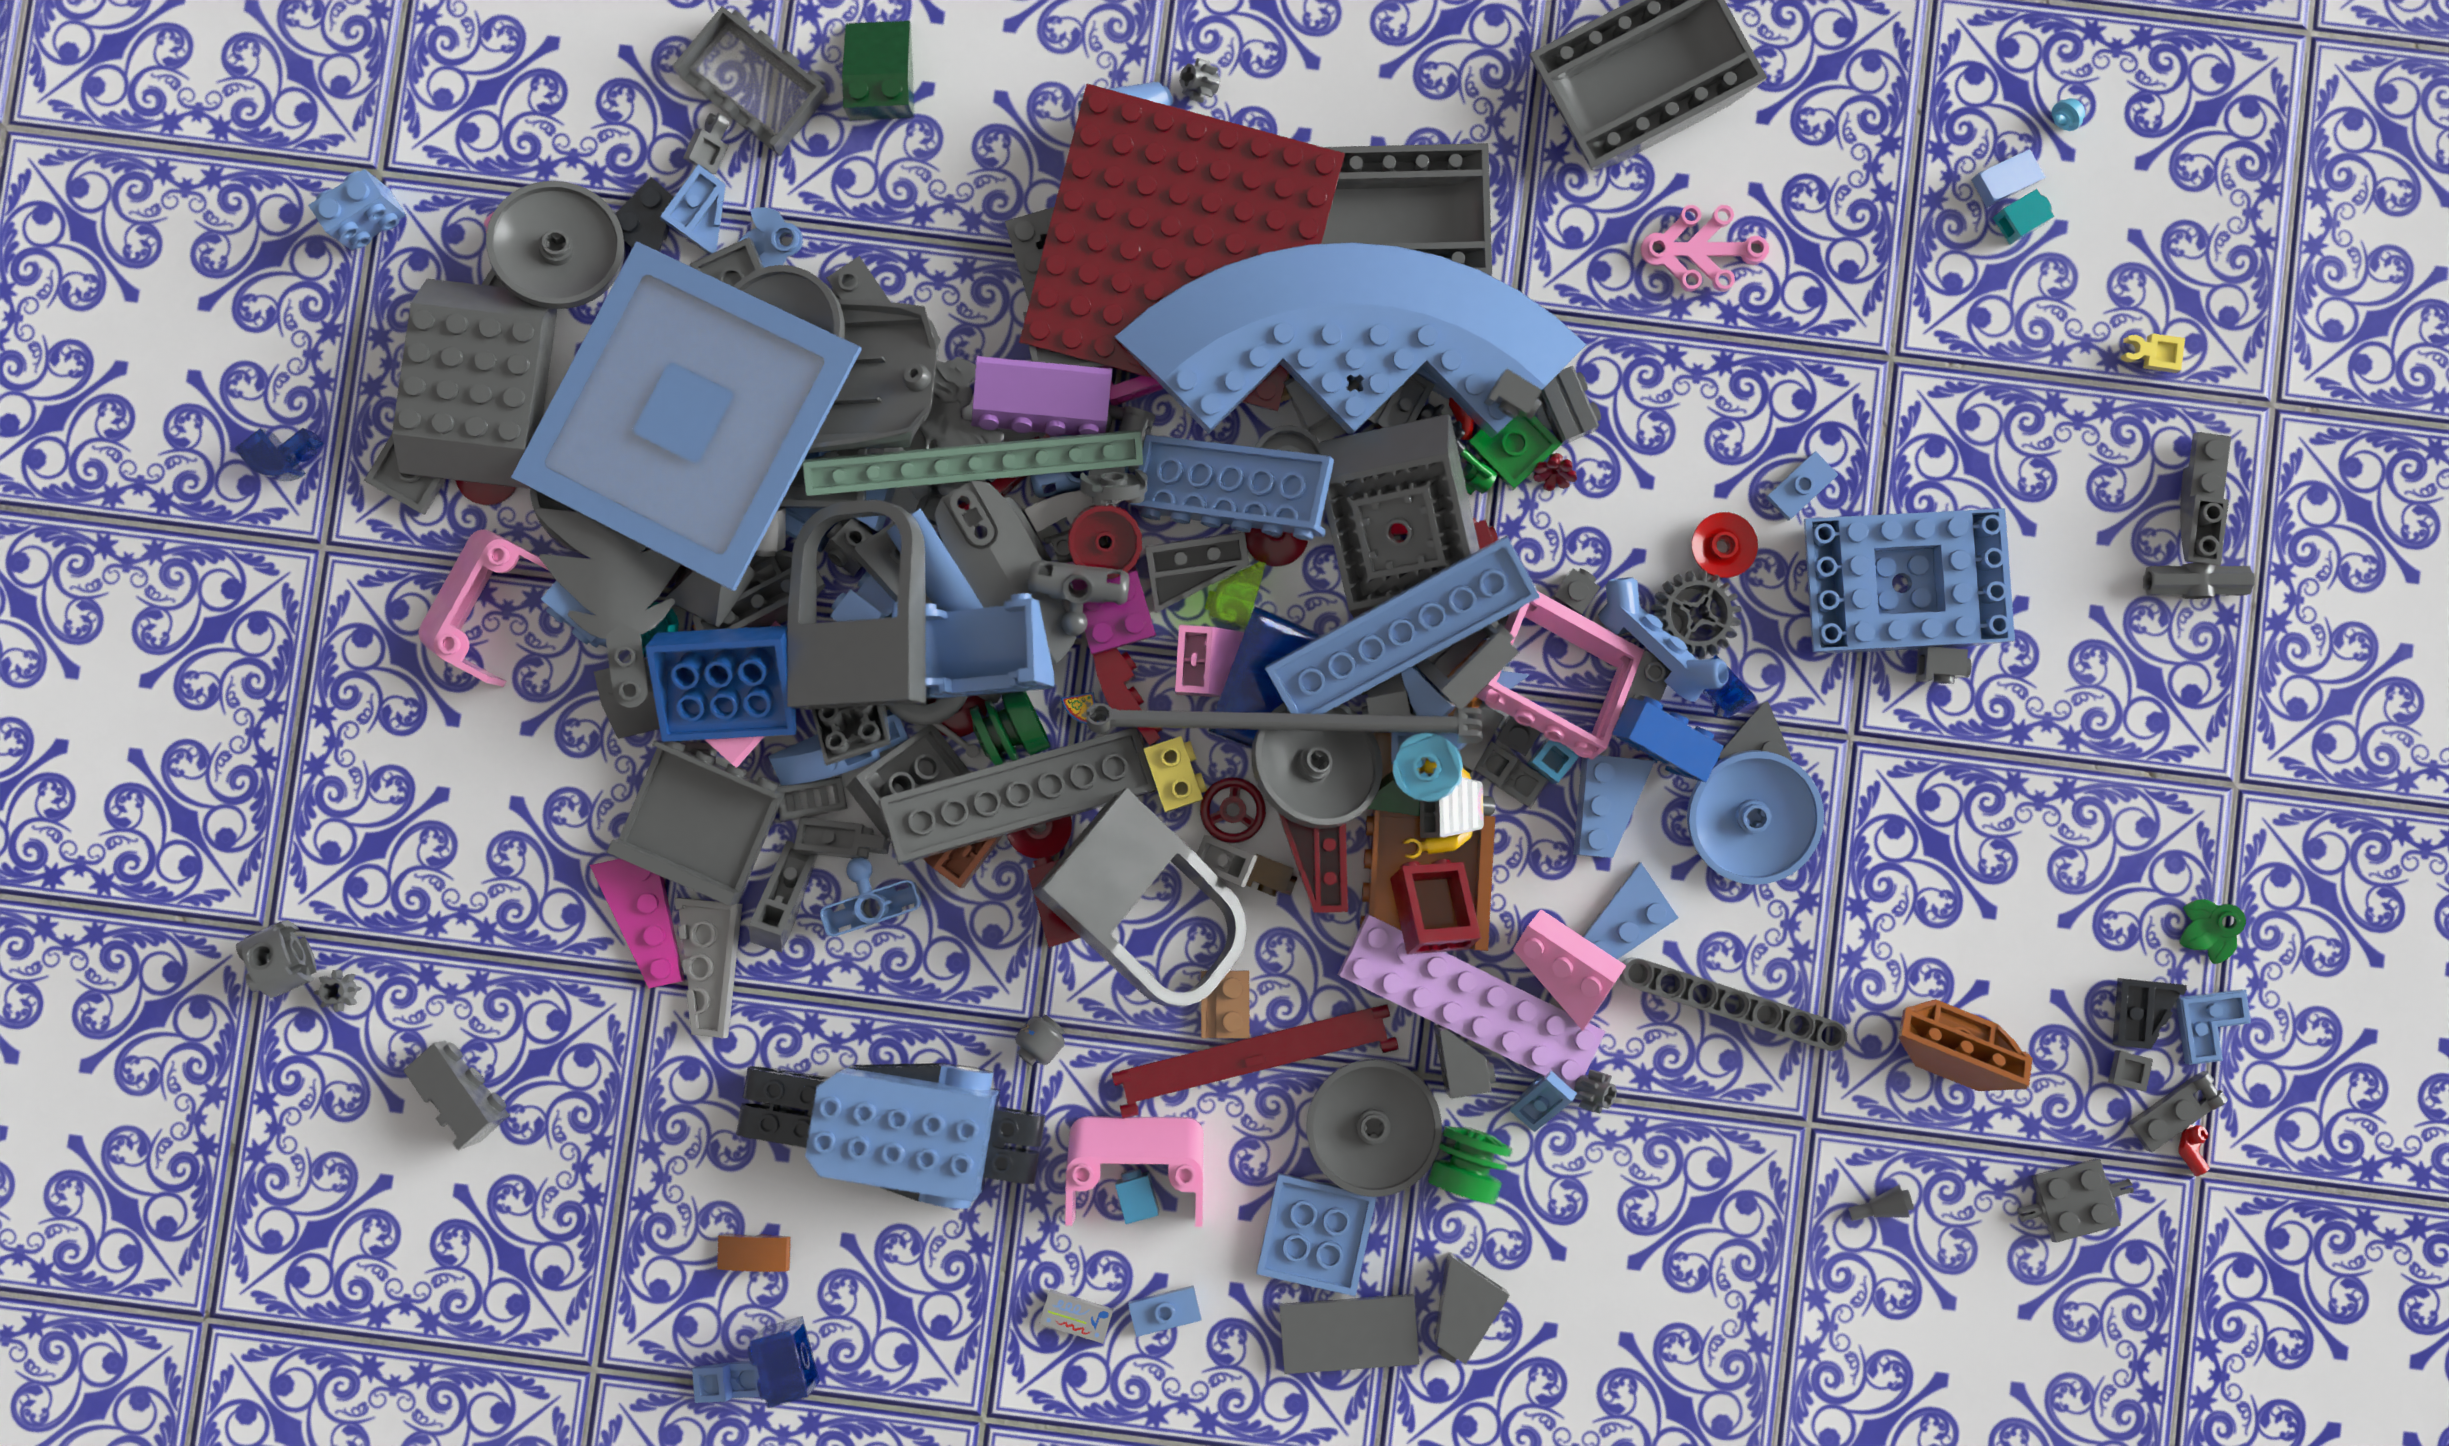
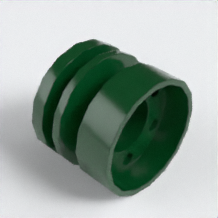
M1026 691L1001 693L1004 709L1000 711L990 699L986 700L985 706L989 713L987 717L984 716L978 705L969 708L977 740L986 757L995 766L1006 763L1003 756L1005 752L1008 753L1012 761L1018 760L1019 756L1016 747L1020 745L1024 747L1030 756L1051 748L1047 734Z

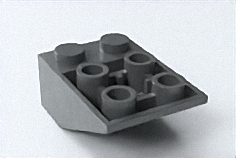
M886 705L812 709L826 766L891 744Z

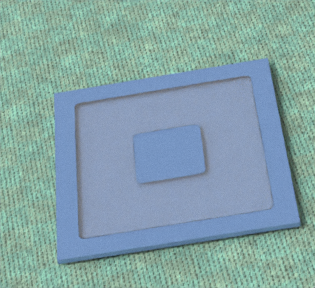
M636 241L511 478L735 591L862 348Z

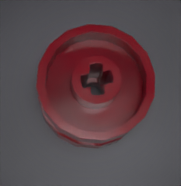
M1094 504L1084 508L1073 519L1068 531V548L1076 565L1117 569L1128 572L1137 563L1141 554L1142 534L1135 519L1125 509L1113 504L1106 506ZM1104 535L1109 536L1112 541L1111 545L1101 547L1099 545L1100 537ZM1110 573L1107 574V579H1114L1120 575Z

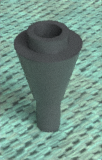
M1897 1185L1871 1199L1869 1203L1849 1207L1848 1210L1852 1221L1871 1216L1910 1218L1908 1211L1913 1210L1914 1206L1909 1190L1902 1191L1900 1185Z

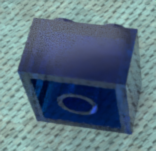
M803 1316L765 1326L750 1340L751 1345L748 1346V1356L752 1366H757L760 1379H757V1390L760 1398L766 1400L767 1408L806 1398L819 1384L820 1378Z

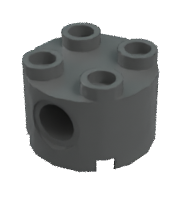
M283 920L253 933L236 944L237 954L244 961L248 971L245 975L246 983L253 992L260 990L270 998L277 997L315 979V977L311 976L316 973L317 968L312 949L305 936L298 939L294 932L300 929L289 920Z

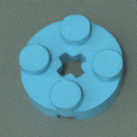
M1420 733L1408 738L1400 746L1396 760L1394 759L1393 774L1397 785L1407 795L1417 800L1434 802L1450 795L1460 784L1463 769L1462 758L1455 745L1446 738L1431 733ZM1428 758L1430 762H1436L1437 768L1433 770L1434 774L1430 777L1427 773L1421 774L1419 768L1423 766L1422 760Z

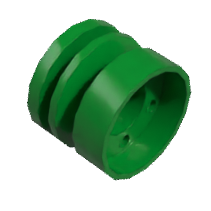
M1444 1126L1442 1134L1455 1140L1456 1143H1440L1439 1148L1450 1154L1451 1159L1450 1161L1434 1160L1428 1182L1445 1191L1471 1200L1492 1205L1496 1204L1502 1182L1491 1176L1489 1172L1490 1169L1506 1170L1508 1165L1494 1158V1156L1497 1154L1510 1157L1513 1148L1502 1143L1495 1136L1473 1128Z

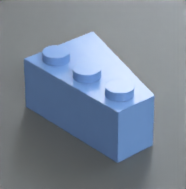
M1598 755L1592 760L1582 757L1573 855L1613 858L1655 761Z

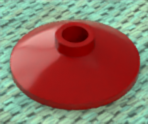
M1719 512L1708 516L1696 527L1691 541L1692 554L1696 563L1703 571H1707L1712 576L1718 575L1720 578H1731L1742 574L1753 564L1758 552V538L1754 528L1745 518L1735 513ZM1719 541L1727 544L1726 552L1722 553L1717 549Z

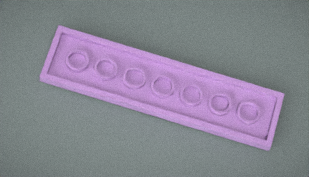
M1368 914L1337 974L1543 1076L1552 1071L1572 1090H1574L1578 1078L1586 1074L1606 1032L1590 1023L1582 1031L1566 1011L1444 951L1407 955L1402 931Z

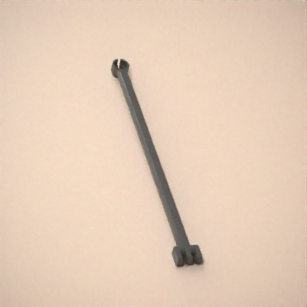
M1104 703L1093 704L1086 711L1087 726L1097 734L1106 733L1111 727L1458 733V743H1480L1482 741V732L1480 731L1482 729V721L1480 720L1482 718V711L1475 707H1464L1461 711L1458 709L1457 717L1111 709Z

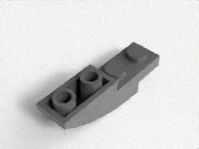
M2204 432L2193 434L2189 467L2183 469L2180 502L2181 540L2186 562L2214 566L2221 565L2229 499H2224L2231 436Z

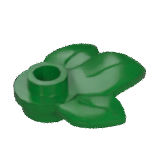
M2197 899L2183 907L2184 912L2192 922L2183 931L2180 944L2193 950L2207 949L2208 957L2212 964H2218L2227 960L2237 949V935L2243 931L2246 925V917L2243 911L2233 904H2221L2218 906L2208 899ZM2233 916L2234 923L2228 927L2223 926L2222 921L2224 917Z

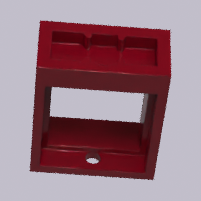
M1449 859L1437 860L1427 865H1420L1418 861L1402 864L1400 869L1390 878L1407 955L1467 950L1481 939L1464 862L1451 863ZM1447 879L1458 927L1425 930L1414 881Z

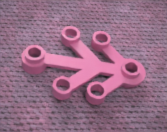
M1695 205L1684 207L1679 215V219L1664 234L1652 233L1643 240L1640 252L1645 262L1653 266L1664 265L1680 281L1681 287L1687 292L1695 291L1700 286L1702 276L1696 270H1687L1675 256H1687L1713 281V286L1716 290L1725 292L1733 286L1735 282L1734 274L1729 270H1721L1708 256H1741L1745 263L1757 265L1766 258L1769 252L1767 241L1760 236H1751L1745 242H1707L1721 227L1728 226L1733 220L1734 212L1728 205L1717 207L1712 214V218L1688 242L1674 241L1687 227L1695 226L1700 220L1701 211ZM1690 211L1694 213L1695 220H1687L1685 212ZM1718 212H1725L1728 215V220H1720ZM1660 244L1663 247V252H1654L1652 245ZM1751 244H1758L1761 247V253H1754L1751 249ZM1693 276L1696 279V285H1688L1686 277ZM1719 276L1727 277L1729 285H1721L1718 280Z

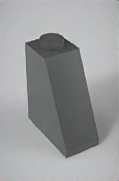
M1451 1252L1446 1257L1434 1340L1436 1345L1440 1347L1437 1352L1452 1363H1455L1458 1359L1466 1365L1510 1295L1505 1288Z

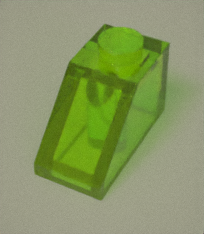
M1259 561L1218 583L1216 592L1210 590L1204 608L1210 611L1209 619L1247 630L1266 563Z

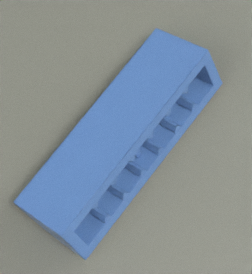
M919 509L911 515L919 524L924 537L925 593L932 604H936L937 609L946 612L984 608L923 511ZM895 524L886 532L901 554V536Z

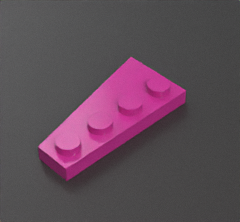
M623 859L590 865L648 988L685 981L664 878Z

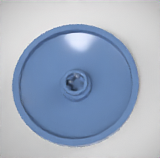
M1749 750L1734 753L1716 762L1707 782H1697L1688 803L1687 826L1696 852L1718 874L1743 884H1768L1790 876L1799 870L1812 856L1822 835L1824 808L1817 786L1808 773L1798 764L1776 753Z

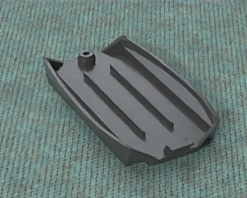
M838 299L845 321L844 339L860 346L862 350L808 453L850 449L910 447L922 422H925L930 413L933 395L937 346L925 306L883 301Z

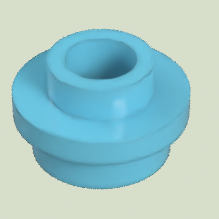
M2068 98L2058 101L2053 106L2052 117L2058 127L2066 131H2074L2082 124L2085 117V109L2078 100Z

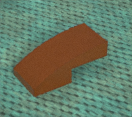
M767 1234L756 1236L718 1235L717 1270L749 1272L790 1271V1236Z

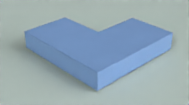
M2243 989L2182 996L2176 1001L2184 1061L2188 1065L2223 1061L2218 1027L2251 1023L2247 992Z

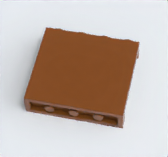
M1373 810V816L1366 817V836H1371V849H1365L1364 869H1369V882H1363L1362 902H1367V914L1401 930L1390 878L1400 869V866L1412 861H1418L1420 865H1427L1441 859H1449L1451 863L1464 862L1481 934V939L1469 949L1488 951L1496 816H1484L1483 828L1472 831L1471 838L1457 850L1428 854L1427 851H1424L1419 857L1411 859L1406 857L1405 854L1415 853L1417 851V844L1415 842L1403 844V841L1407 838H1415L1419 842L1426 841V838H1420V816ZM1447 879L1414 881L1424 929L1458 927ZM1361 916L1360 927L1366 916Z

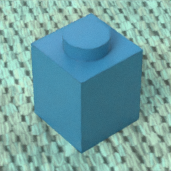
M1546 739L1527 764L1540 775L1547 778L1550 783L1555 784L1559 783L1579 756L1564 744Z
M1139 1168L1122 1173V1179L1117 1180L1115 1186L1125 1223L1130 1224L1159 1216L1160 1210L1149 1171L1141 1173Z

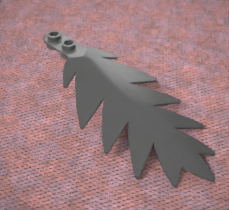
M537 508L535 513L549 528L574 549L591 558L547 554L539 556V559L556 581L583 607L595 614L591 615L576 611L568 612V616L583 630L601 639L606 638L614 698L625 707L639 706L648 695L641 634H645L655 628L665 618L675 604V600L669 599L653 607H648L658 598L681 564L653 549L642 552L647 546L580 512ZM623 650L630 651L632 655L628 663H623L619 659V655ZM627 684H633L636 687V694L633 697H628L624 693V687Z

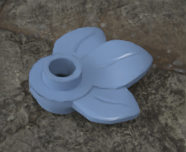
M757 207L751 209V216L757 228L746 233L739 241L748 237L752 239L764 268L784 265L788 256L796 254L801 249L803 244L801 231L795 225L785 223L781 214L772 208ZM790 234L792 242L790 245L784 246L782 238Z

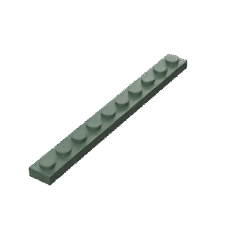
M1130 430L803 460L806 496L1137 466L1143 465L1141 431Z

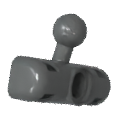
M1038 560L1034 561L1030 566L1028 591L1035 596L1037 594H1046L1051 598L1067 599L1070 601L1069 611L1065 612L1062 616L1061 627L1068 635L1078 636L1086 630L1088 625L1087 617L1082 612L1083 603L1094 602L1104 604V602H1114L1117 605L1124 604L1128 599L1130 577L1123 570ZM1039 566L1052 567V576L1038 575ZM1107 574L1120 575V584L1106 583ZM1074 579H1082L1088 586L1083 590H1076L1071 587L1070 582Z

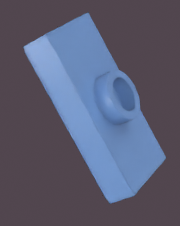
M1815 451L1771 491L1766 498L1789 521L1835 479L1838 474Z
M1194 1285L1128 1302L1136 1337L1202 1321Z

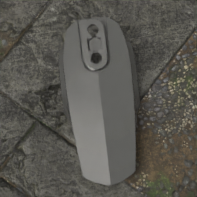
M971 481L941 498L935 511V519L939 531L938 537L984 608L1004 606L1006 601L1011 600V595L1031 594L1028 591V576L1031 564L1038 560L1052 562L1025 510L1013 498H1004L992 485L986 482ZM963 496L970 499V509L966 511L959 508L957 504L959 498ZM978 526H984L987 529V536L983 539L975 536V529ZM1039 566L1038 575L1052 576V567ZM1046 594L1032 595V599L1039 601L1052 665L1057 664L1069 652L1077 636L1068 635L1061 627L1062 616L1067 611L1060 598H1051Z

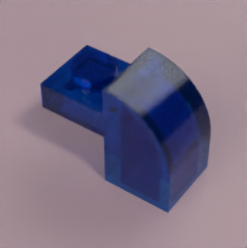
M260 428L234 449L245 463L257 473L278 481H293L306 475L299 463L312 459L317 454V449L324 443L316 433L301 428L282 444L275 434Z

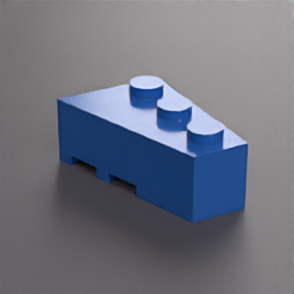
M1645 696L1643 700L1629 698L1612 735L1634 750L1646 753L1649 760H1653L1655 763L1660 761L1665 764L1664 770L1706 783L1724 747L1712 740L1714 734L1698 726L1693 729L1687 725L1689 720L1686 717L1672 711L1669 714L1662 710L1663 704L1650 697Z

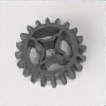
M1693 570L1686 572L1685 580L1680 574H1677L1673 577L1674 584L1666 581L1662 585L1666 593L1657 592L1655 594V598L1662 604H1653L1651 611L1660 613V616L1656 617L1662 622L1663 631L1681 639L1693 656L1696 651L1698 659H1705L1707 651L1710 655L1715 656L1719 654L1718 646L1723 649L1730 646L1726 637L1733 639L1737 636V632L1730 626L1741 625L1739 618L1732 617V614L1741 611V606L1732 607L1731 602L1736 600L1738 596L1736 593L1729 596L1726 595L1725 591L1730 587V584L1727 582L1720 587L1717 586L1720 578L1718 575L1712 576L1708 582L1707 571H1701L1696 580ZM1697 589L1702 591L1701 595L1693 603L1676 599V596L1684 590ZM1712 599L1716 601L1719 607L1720 622L1718 621L1719 618L1713 615L1710 610ZM1699 607L1701 611L1699 615H1702V619L1693 623L1691 619L1693 615H1690L1689 612ZM1671 608L1674 609V613L1680 616L1682 620L1681 633L1673 625ZM1699 627L1716 631L1714 636L1707 641L1689 640L1690 636Z

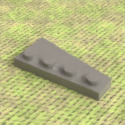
M675 898L676 909H679L681 925L678 926L679 938L683 941L685 957L682 960L683 971L687 973L689 989L686 991L691 1035L728 1038L742 904L728 906L717 901Z

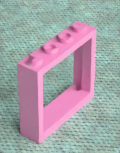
M1538 592L1540 598L1509 615L1505 628L1514 637L1510 642L1512 645L1525 617L1617 668L1592 734L1497 683L1501 671L1475 697L1485 701V704L1490 708L1501 710L1514 717L1519 724L1531 726L1542 732L1547 739L1560 742L1573 749V752L1578 756L1592 760L1607 749L1645 650Z

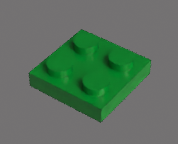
M1534 415L1531 420L1525 416L1523 418L1519 416L1513 418L1492 438L1481 429L1467 444L1492 470L1497 472V475L1513 491L1534 471L1537 463L1544 462L1562 443Z

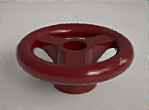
M1228 777L1218 780L1207 789L1202 797L1203 800H1201L1200 804L1201 821L1208 833L1217 840L1225 843L1244 842L1257 834L1264 823L1266 804L1263 795L1253 783L1245 779ZM1230 787L1229 797L1222 801L1220 811L1210 815V804L1214 796L1219 791ZM1240 788L1247 791L1255 802V819L1246 814V805L1239 798ZM1228 805H1238L1240 809L1239 814L1229 816L1226 811ZM1222 820L1229 823L1241 822L1248 828L1239 833H1227L1216 827L1215 823Z

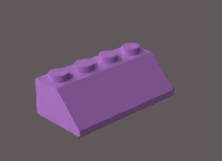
M977 356L971 426L980 427L985 430H994L996 428L1008 429L1018 433L1041 432L1051 436L1105 433L1112 369Z

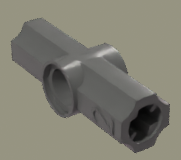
M2188 563L2182 566L2146 567L2143 576V589H2145L2147 596H2183L2184 599L2213 598L2215 595H2250L2255 585V576L2250 566H2214L2200 563Z

